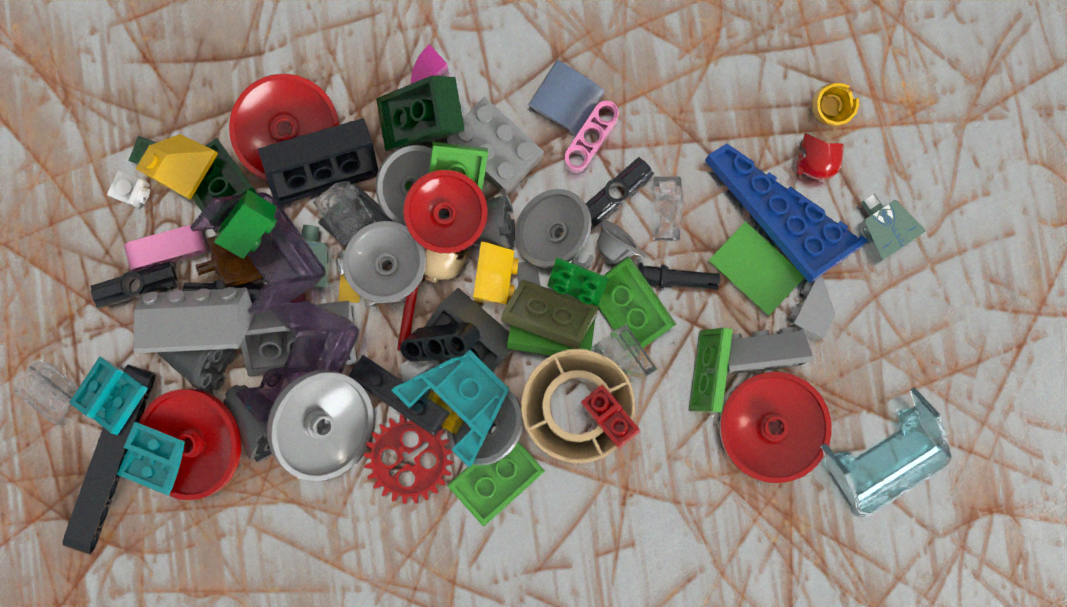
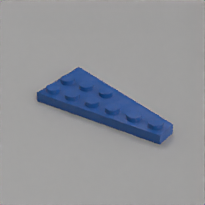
M728 143L706 157L705 162L809 283L839 264L869 241L862 235L857 237L847 230L848 226L843 222L839 221L837 223L825 215L823 208L792 187L787 189L776 181L777 177L770 172L768 174L762 172L755 167L754 161Z

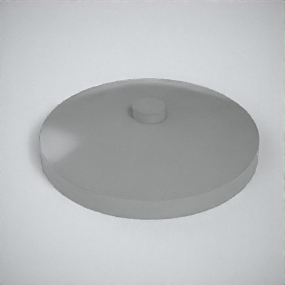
M318 370L298 377L280 393L269 415L267 439L273 457L287 472L307 481L328 480L344 473L359 460L367 447L366 443L370 441L374 422L371 401L366 391L358 382L337 371Z

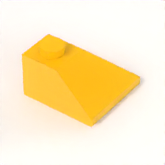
M178 134L149 145L136 170L160 185L191 200L218 152L182 134Z

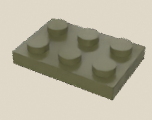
M522 279L502 313L501 322L579 349L597 315L598 306L582 303L579 299L557 293L554 290Z

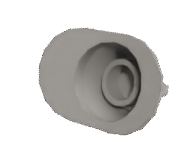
M610 221L602 222L603 230L597 240V246L608 263H621L634 254L648 258V255L636 245L635 241L626 231Z

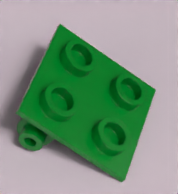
M556 257L547 286L553 288L557 293L568 294L578 298L582 303L598 306L609 278Z

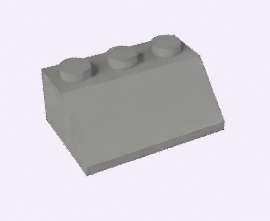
M796 327L779 329L780 334L769 335V330L752 332L753 337L742 338V334H732L727 375L803 366L813 362V355L805 332H796Z

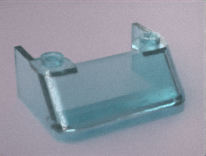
M915 387L910 389L914 407L905 410L900 415L898 422L900 431L855 458L848 451L834 454L826 443L821 445L829 470L853 508L862 517L869 516L943 470L951 461L952 455L941 415Z

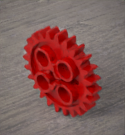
M402 414L400 415L399 423H395L392 418H389L390 427L386 428L380 424L382 433L379 435L372 432V436L376 439L375 443H366L372 449V452L364 454V457L371 459V463L364 465V468L373 470L367 478H376L378 480L373 486L374 489L380 486L384 487L383 497L389 492L393 493V502L398 496H402L403 504H406L408 497L412 496L416 504L418 502V495L421 494L428 500L427 491L431 490L437 494L438 491L435 485L437 483L446 485L441 478L442 475H451L445 469V466L454 463L446 459V455L453 452L444 447L450 440L440 439L444 432L443 429L439 430L436 436H433L411 420L405 421ZM415 432L419 437L418 444L414 447L405 446L402 440L405 433ZM424 442L428 443V447L414 458L415 465L411 467V465L406 464L393 476L389 475V472L404 460L402 456L404 452L411 454ZM391 449L396 452L397 461L394 464L385 465L382 462L381 456L385 450ZM425 453H432L436 457V465L431 469L424 468L420 463V458ZM407 470L411 471L415 476L414 483L409 487L402 486L399 482V475Z

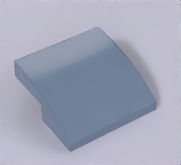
M556 60L528 106L546 119L553 120L572 135H577L605 90L573 68Z

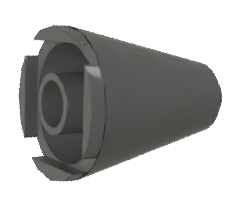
M499 196L487 200V221L483 232L472 245L480 247L481 242L512 250L511 247H514L515 221L511 219L508 212L513 211L510 198L508 196ZM444 214L442 219H447L449 214Z
M246 385L232 386L225 393L224 404L231 411L237 422L241 443L251 461L253 459L256 462L265 460L272 456L267 439V424L273 406Z

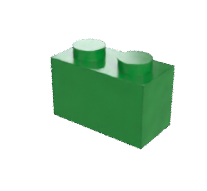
M247 189L218 227L214 242L244 259L249 251H256L261 243V236L264 232L270 233L275 226L277 219L274 218L277 206Z

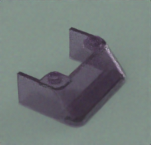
M263 192L255 194L277 206L274 215L277 221L270 233L264 232L261 236L262 240L256 251H249L247 254L267 282L260 289L258 299L247 310L250 315L282 308L318 284L326 274L324 266L277 200ZM243 195L213 198L190 226L191 230L213 229L217 234L218 227Z
M308 301L271 305L270 310L296 337V340L284 367L268 370L264 374L259 387L239 389L235 395L258 422L268 421L271 409L280 393L298 377L318 370H332L342 373L359 335L358 327L351 320Z

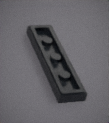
M364 355L361 356L349 374V377L358 382L365 390L433 436H436L450 415L447 410L424 395L408 408L391 391L394 387L405 382Z

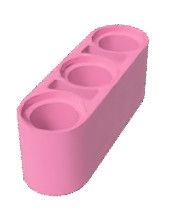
M600 102L567 149L564 165L570 173L580 174L587 169L616 125L619 110L614 102ZM603 110H608L613 114V118L609 121H604L599 117V113ZM588 132H593L598 135L599 140L595 143H589L584 139V135ZM579 154L583 157L584 162L581 165L575 166L570 163L569 157Z
M200 224L187 225L124 244L130 271L134 272L169 261L173 263L207 252Z

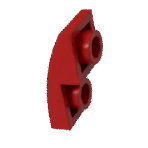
M603 384L581 401L584 408L618 449L641 432L639 427Z

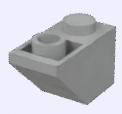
M821 276L811 283L808 281L805 283L801 294L805 296L800 305L795 304L789 315V318L792 319L790 327H796V330L804 331L805 335L817 341L824 339L836 315L824 279Z

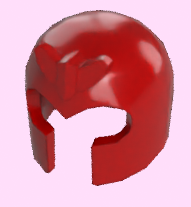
M804 134L802 148L806 149L807 154L805 158H803V154L798 155L796 164L798 175L803 173L817 180L834 177L842 167L844 144L825 143L810 134Z

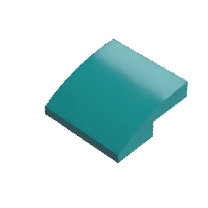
M99 356L69 403L86 417L94 419L110 433L118 435L148 388L116 365Z
M134 422L123 447L128 450L117 475L162 494L170 495L180 467L185 442Z

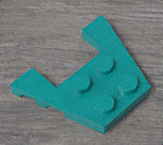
M471 350L464 356L452 358L391 390L410 408L431 388L471 428L451 449L468 468L473 464L509 391V388Z

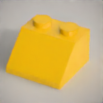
M481 242L473 294L474 302L499 307L507 306L508 301H510L515 292V285H510L512 274L517 275L519 258H514V250Z

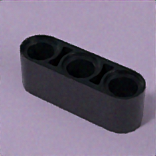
M469 322L421 327L416 329L401 343L400 350L402 355L411 362L462 357L478 343L480 332L474 324Z

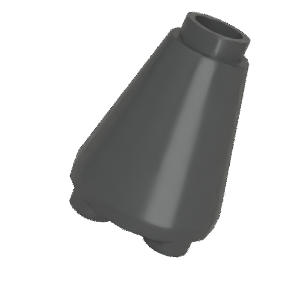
M235 350L158 352V355L196 389L209 391L211 389L218 390L224 382L223 374L227 366L233 361Z

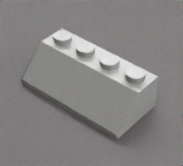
M228 287L217 290H177L166 293L149 292L144 294L134 309V353L239 348L255 317L247 288Z
M350 301L254 311L255 317L241 343L248 376L357 364L354 323Z

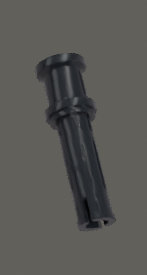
M638 262L637 268L648 284L658 286L659 289H664L667 285L716 291L719 289L717 284H720V273L669 269L664 264L656 267L643 265V262Z

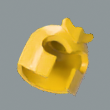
M829 83L820 87L814 94L812 112L821 124L832 127L841 126L851 121L856 115L859 108V97L853 98L851 90L848 89L849 85Z

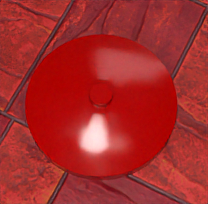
M273 74L256 80L237 98L230 115L229 134L232 147L242 164L258 177L267 180L258 148L338 126L339 120L331 99L318 85L298 75Z
M767 372L745 380L733 390L723 406L719 430L721 442L727 456L741 472L762 482L786 483L807 475L822 461L830 444L832 424L824 399L810 383L789 373Z
M184 388L159 396L146 408L139 421L140 424L185 442L180 467L171 493L168 496L180 500L201 499L218 492L231 480L240 461L241 436L234 416L221 400L203 390Z

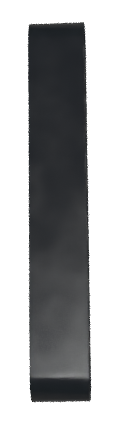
M130 364L125 367L124 371L148 389L118 435L110 433L103 427L63 538V546L89 555L92 554L97 545L121 478L117 474L128 450L123 447L134 422L139 423L145 411L155 382L156 374L154 372Z

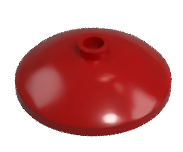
M452 170L433 171L422 176L410 188L404 202V221L412 238L425 249L441 254L456 253L471 246L483 232L487 221V204L479 186L466 175ZM446 210L449 214V217L447 219H441L439 217V211Z

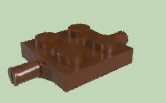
M263 234L261 236V243L256 251H249L245 258L242 259L214 242L216 236L207 238V245L211 253V260L196 264V270L199 276L215 271L221 278L225 288L238 286L275 274L277 264L274 260L273 252L284 249L286 238L283 237L270 242Z

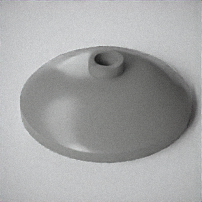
M418 145L405 146L391 153L382 163L376 178V196L382 211L393 222L405 225L403 208L409 190L405 189V184L409 181L412 187L418 179L428 174L431 148ZM446 210L439 211L440 218L445 214Z
M565 189L548 190L534 197L522 210L516 225L515 239L521 255L533 265L541 268H553L556 257L570 262L582 251L590 235L591 215L588 206L578 195Z
M392 221L375 222L359 230L349 241L343 257L344 274L351 288L364 299L376 303L395 302L408 296L419 285L426 269L424 247L412 238L405 225ZM387 263H392L391 270L385 271L384 266Z
M510 390L473 462L474 465H489L501 460L512 451L521 436L524 423L521 404ZM464 421L456 435L447 430V437L450 440L451 448L471 430ZM496 426L495 431L491 433L492 428Z

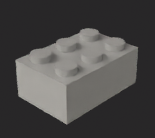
M485 96L463 118L465 131L447 137L448 144L488 149L484 177L504 196H507L539 164L544 155V151Z

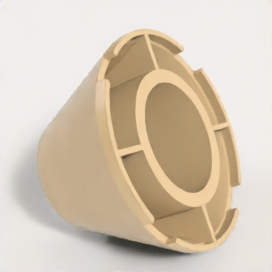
M572 349L556 353L545 359L535 368L525 385L521 410L526 430L541 450L558 460L571 463H586L603 458L617 447L598 425L593 431L585 434H571L562 430L552 418L550 412L551 397L559 387L566 383L583 382L594 389L603 384L633 420L635 398L630 381L615 362L599 353L584 349Z

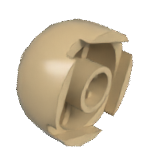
M424 248L426 269L423 278L434 283H439L440 279L448 280L454 278L463 269L469 254L468 250L464 249L462 252L441 254Z

